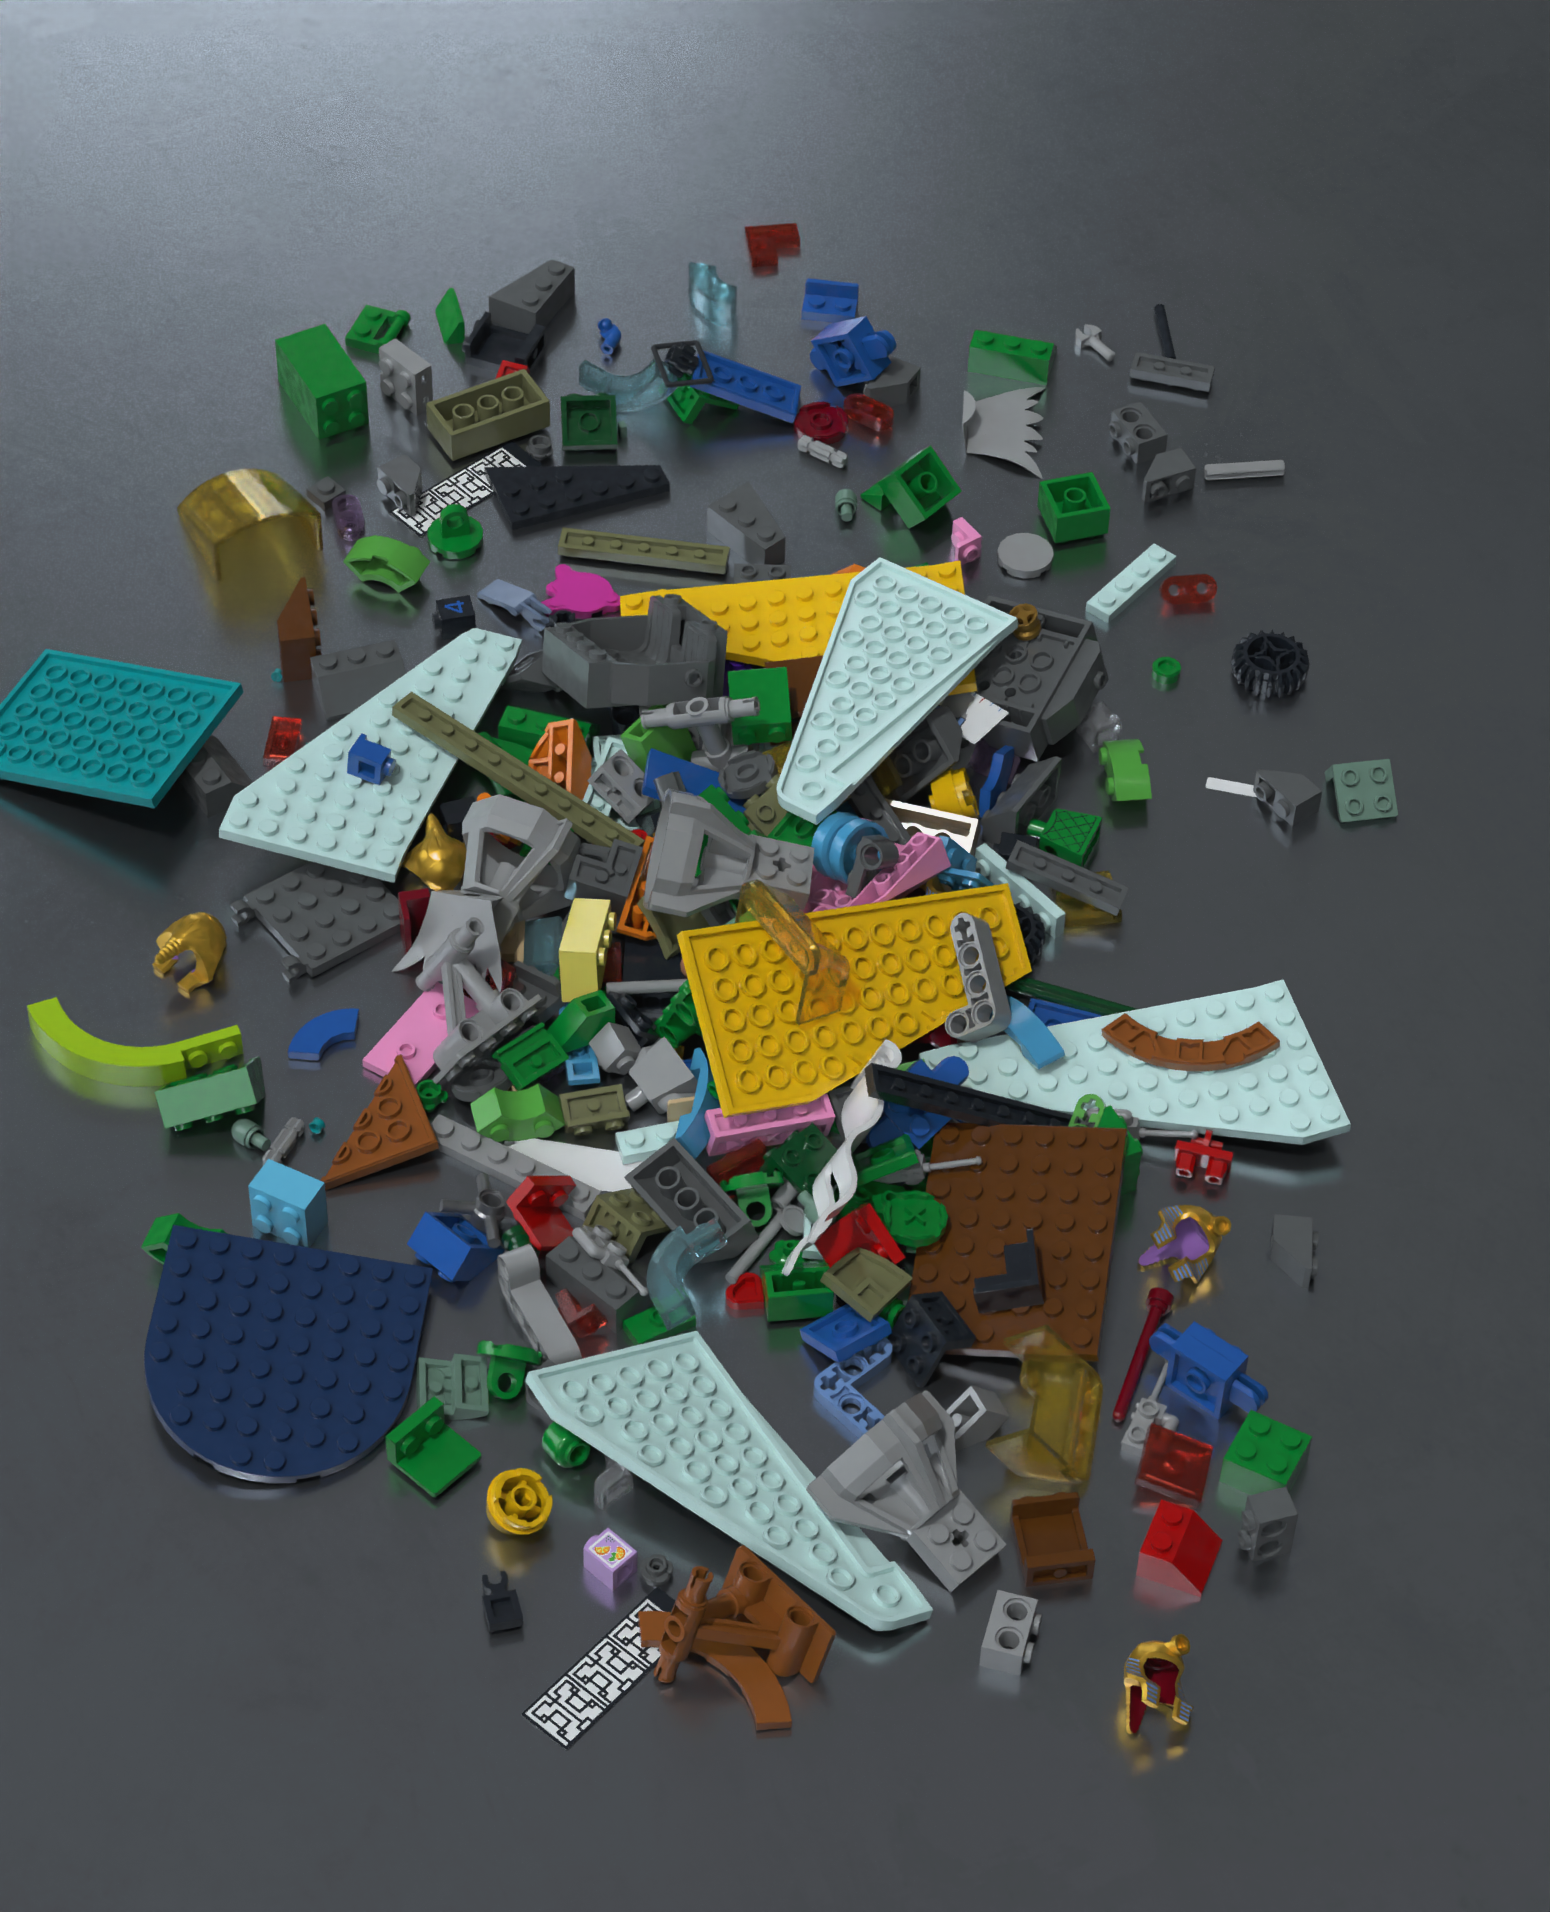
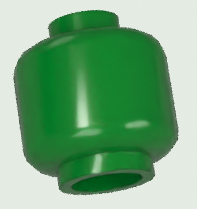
M555 1421L548 1426L542 1437V1447L545 1453L557 1465L563 1468L581 1465L588 1458L592 1447Z

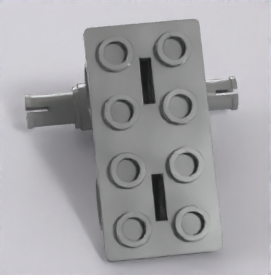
M728 696L707 699L697 697L690 701L670 703L666 708L641 711V724L644 729L668 726L673 730L696 727L703 745L702 750L692 752L691 763L716 772H720L722 767L725 770L729 766L728 761L734 756L743 752L759 751L760 743L733 745L731 722L735 718L760 715V702L756 696L736 700Z
M475 917L469 918L462 928L454 929L448 935L447 940L425 961V969L416 977V984L423 991H430L438 981L443 982L448 1036L433 1053L434 1062L441 1070L432 1079L436 1085L445 1078L448 1082L452 1081L463 1071L462 1068L466 1065L472 1066L484 1056L483 1053L489 1050L491 1052L499 1046L508 1034L511 1037L525 1025L524 1023L538 1012L535 1006L542 1000L541 996L537 994L527 1001L518 990L513 988H507L501 993L497 989L493 990L466 957L474 949L475 940L484 932V924ZM463 988L476 1002L477 1005L475 1007L479 1011L471 1018H466Z

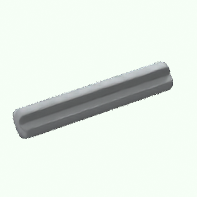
M1281 459L1217 463L1204 466V478L1207 481L1273 477L1285 474V463Z

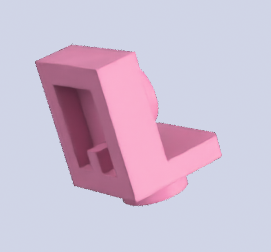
M963 517L954 520L951 540L955 546V561H961L962 566L981 557L982 536Z

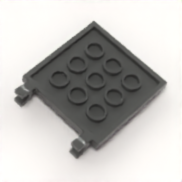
M309 862L244 895V900H238L230 904L231 909L236 913L231 918L238 928L246 924L250 919L257 917L291 954L281 959L282 965L286 968L282 972V976L288 983L295 981L306 972L311 977H314L400 932L398 899L379 879L315 862Z

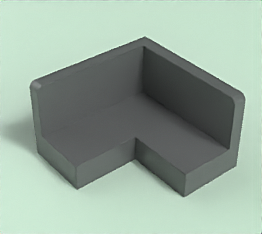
M614 839L606 863L577 854L564 897L570 900H574V898L611 900V912L621 915L643 847Z

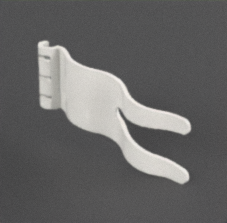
M887 1039L881 1044L851 1085V1088L854 1090L845 1100L841 1112L845 1141L819 1173L813 1184V1199L819 1218L813 1224L810 1234L803 1238L788 1256L782 1270V1274L788 1276L792 1271L799 1253L812 1246L830 1225L833 1217L838 1215L855 1193L857 1172L851 1155L877 1123L884 1107V1100L868 1097L864 1069L870 1063L897 1069L902 1060V1055L897 1045ZM832 1173L839 1189L840 1198L837 1202H835L831 1186Z

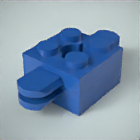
M867 316L831 323L811 340L814 348L810 352V360L818 370H827L836 387L870 381L876 378L891 363L888 356L896 349V341L887 330L875 332Z
M956 1056L943 1059L932 1070L922 1059L915 1061L906 1070V1072L959 1086L967 1080L969 1075L966 1062ZM884 1101L881 1119L866 1135V1142L869 1148L899 1136L909 1134L914 1149L919 1150L951 1118Z
M1194 1321L1181 1333L1169 1324L1164 1323L1149 1338L1151 1349L1168 1360L1165 1385L1219 1420L1233 1404L1249 1413L1250 1410L1257 1412L1261 1405L1268 1400L1269 1395L1265 1386L1246 1375L1249 1356L1239 1347L1231 1345L1218 1337L1211 1329L1204 1328Z

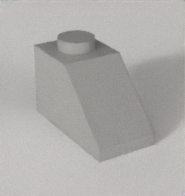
M971 1385L946 1410L954 1420L955 1452L987 1440L1010 1418L995 1392Z

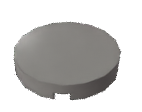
M1016 533L1002 540L997 549L998 565L1001 568L1003 566L1007 569V573L1014 577L1023 579L1038 577L1041 572L1045 570L1047 572L1053 563L1054 554L1052 546L1039 535Z

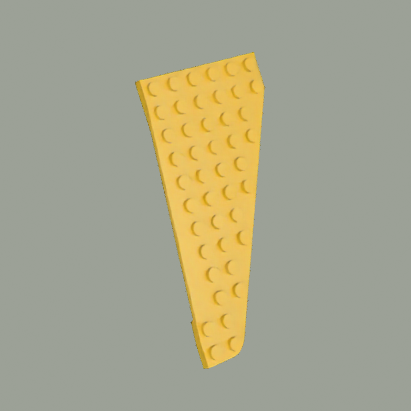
M961 561L906 567V569L965 595ZM860 572L670 590L660 589L620 596L621 616L648 615L651 596L661 595L664 598L666 594L680 595L683 600L709 619L716 621L720 627L727 631L726 660L765 667V662L823 656L849 583ZM975 668L949 695L977 691Z

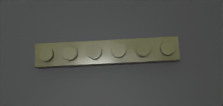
M563 527L558 544V555L726 574L730 547Z

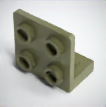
M633 1188L597 1195L582 1227L586 1225L594 1228L598 1224L609 1229L613 1233L611 1240L620 1243L627 1249L625 1256L630 1260L629 1263L635 1262L647 1236L671 1231Z

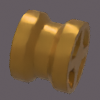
M1023 603L1015 606L1010 611L1009 615L1018 618V628L1013 631L1017 639L1028 641L1040 634L1041 623L1035 606Z

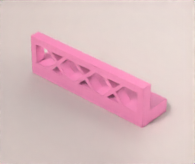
M827 1093L809 1104L728 1118L723 1117L721 1108L706 1110L704 1118L710 1133L706 1150L708 1156H715L783 1144L786 1138L794 1131L798 1130L801 1132L812 1123L824 1136H828L836 1116Z

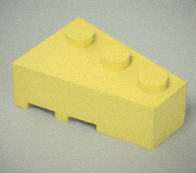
M574 898L559 948L562 1002H571L574 998L601 990L607 952L608 948L610 949L612 941L611 931H615L617 921L616 912H611V900Z

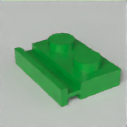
M543 1022L496 1050L492 1055L494 1060L497 1058L502 1065L500 1068L518 1091L527 1088L566 1063V1060L569 1059V1056L551 1033L548 1034L544 1029L545 1025Z

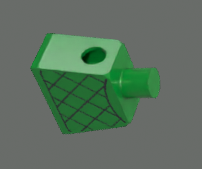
M1055 809L1047 823L1032 818L1027 828V835L1040 839V850L1085 868L1100 839L1102 817Z

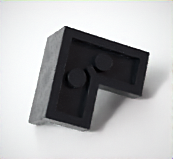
M1033 1228L1026 1229L1027 1242L1004 1246L1007 1274L974 1279L975 1288H973V1295L979 1313L1044 1304L1038 1246Z

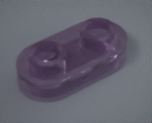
M349 494L336 497L332 502V512L339 537L348 541L362 538L366 530L359 499Z

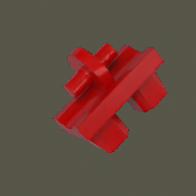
M1206 1130L1204 1138H1192L1191 1143L1177 1140L1174 1155L1176 1175L1186 1178L1192 1177L1195 1166L1207 1168L1205 1181L1221 1185L1226 1173L1231 1172L1233 1152L1222 1150L1223 1142L1212 1140L1213 1131Z

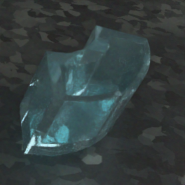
M690 262L688 296L692 307H696L707 321L722 327L731 328L736 314L737 286L722 281L716 274V266Z

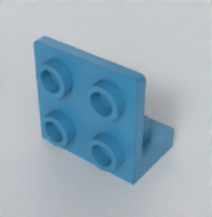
M939 835L951 863L949 868L937 875L942 884L950 886L951 892L994 885L982 874L975 872L977 859L950 837Z

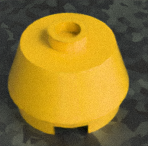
M951 767L931 782L933 795L929 796V801L932 809L975 819L978 818L979 810L976 797L973 795L968 782L970 779L965 767L955 770Z
M525 1468L507 1470L498 1474L490 1483L487 1491L486 1513L490 1523L500 1532L510 1535L531 1534L541 1529L549 1518L553 1504L552 1494L549 1496L546 1487L541 1482L543 1478L538 1473Z

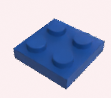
M848 1304L800 1329L802 1341L837 1363L852 1358L855 1353L879 1343L881 1339L892 1334L888 1321L877 1316L870 1323Z

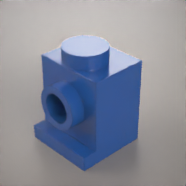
M361 733L348 752L347 773L380 786L386 775L391 776L396 766V759L391 758L392 749L368 741L367 735Z

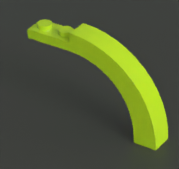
M57 997L27 1005L30 1027L41 1046L63 1066L82 1076L103 1083L131 1087L161 1086L187 1078L186 1070L199 1068L206 1064L243 1054L242 1036L238 1025L167 1045L132 1047L106 1042L83 1031L69 1019Z

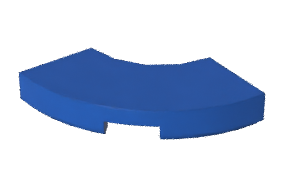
M1005 745L993 754L988 778L980 789V818L983 817L988 809L991 810L996 805L999 795L1006 791L1015 747Z
M359 1009L334 1010L319 1015L307 1022L293 1037L288 1049V1058L320 1061L323 1052L332 1044L342 1040L355 1039L359 1021Z

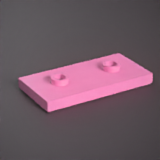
M437 982L433 989L431 988L430 991L422 993L363 1058L364 1068L384 1077L386 1074L388 1075L395 1064L394 1059L396 1056L402 1054L415 1088L421 1081L427 1080L438 1067L433 1059L434 1050L448 1036L443 984ZM464 995L466 1018H471L479 1012L475 1007L477 1004L473 999Z

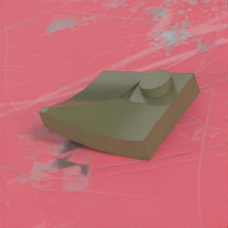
M644 896L637 903L650 923L666 960L681 952L677 934L681 931L710 927L701 912L682 917L648 910L643 906Z
M857 1247L830 1267L823 1274L820 1281L871 1323L910 1285L913 1278L887 1259Z

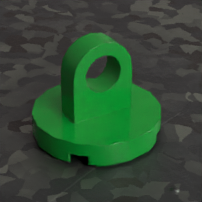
M459 504L448 505L443 508L440 517L429 526L427 534L428 545L434 553H441L447 559L470 557L476 553V549L479 546L481 548L483 545V528L477 520L468 516L467 509Z
M773 1171V1177H767V1172H754L734 1176L732 1179H729V1182L726 1180L720 1182V1187L728 1196L737 1195L739 1208L748 1218V1209L752 1204L761 1203L764 1205V1217L760 1220L750 1219L754 1228L764 1227L771 1221L773 1205L770 1189L784 1185L783 1172Z
M916 1190L904 1191L896 1194V1198L891 1201L889 1199L885 1204L882 1222L896 1242L905 1245V1253L916 1254L917 1247L935 1243L945 1234L948 1220L946 1207L942 1202L939 1204L935 1201V1197L929 1193Z
M484 1340L478 1342L476 1354L491 1358L487 1375V1388L490 1394L498 1399L516 1397L523 1384L526 1364L541 1366L544 1355L541 1351H535V1349L512 1344L494 1345L492 1341ZM503 1373L508 1374L511 1379V1386L506 1392H502L498 1387V1378Z

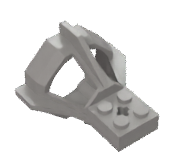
M668 788L664 794L663 806L658 819L648 864L643 906L648 910L687 917L730 899L742 900L745 897L804 910L810 895L814 848L752 834L748 836L734 826L704 798L692 793ZM706 834L708 835V844L705 846L702 854L701 874L699 878H695L703 836Z
M498 794L473 802L462 822V835L467 852L461 890L504 897L501 902L492 907L499 949L501 951L500 945L505 935L512 930L514 923L571 906L573 900L565 898L564 895L581 844L579 837L570 830L573 823L567 818L558 821L544 808ZM489 832L509 836L525 843L532 849L526 857H522L498 842Z
M929 1391L918 1393L903 1402L895 1410L890 1411L880 1422L831 1463L806 1488L809 1495L832 1521L896 1535L901 1540L907 1541L950 1593L1007 1545L963 1494L960 1488H958L954 1420ZM926 1444H928L931 1453L929 1458L924 1448ZM904 1465L907 1471L890 1484L887 1479ZM868 1495L875 1502L873 1504H870L869 1502L863 1500V1498ZM954 1538H957L961 1544L955 1546L952 1541Z

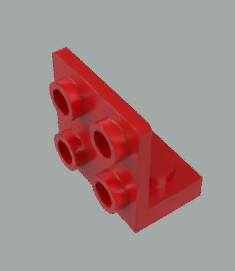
M527 1176L506 1201L513 1212V1217L522 1225L529 1236L531 1244L539 1251H551L567 1237H573V1228L558 1207L568 1200V1195L576 1187L571 1176Z
M863 1203L830 1225L814 1243L820 1255L830 1267L857 1247L871 1251L895 1265L906 1258L870 1203Z

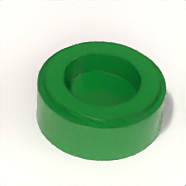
M1160 657L1153 662L1152 677L1157 682L1172 684L1178 681L1181 665L1176 659Z

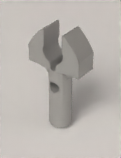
M1084 324V334L1076 328L1075 344L1080 349L1091 346L1107 361H1112L1115 358V352L1100 340L1102 338V330L1100 328Z

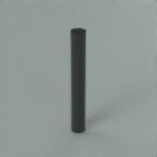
M1157 304L1154 307L1164 356L1176 359L1165 306Z

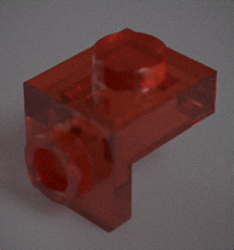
M566 1288L555 1294L560 1306L557 1308L566 1325L580 1338L595 1333L600 1327L608 1323L606 1316L595 1304L582 1309L580 1302Z

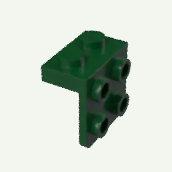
M812 1123L801 1132L798 1130L794 1131L786 1138L781 1147L777 1148V1146L771 1148L762 1157L764 1164L758 1172H767V1177H773V1171H781L783 1176L799 1193L807 1190L813 1196L815 1179L836 1153L837 1149ZM832 1173L831 1186L833 1188L837 1183Z

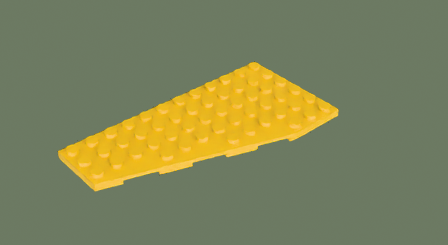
M1008 883L687 930L677 934L723 1117L728 1118L809 1104L858 1075L885 1039L896 1044L900 1050L944 1024L951 1012L967 1006V997L950 929L952 920L960 913H967L984 919L989 924L1004 987L1031 972L1030 961Z

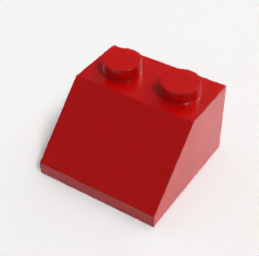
M1161 1499L1139 1552L1136 1575L1201 1597L1223 1540L1194 1510Z

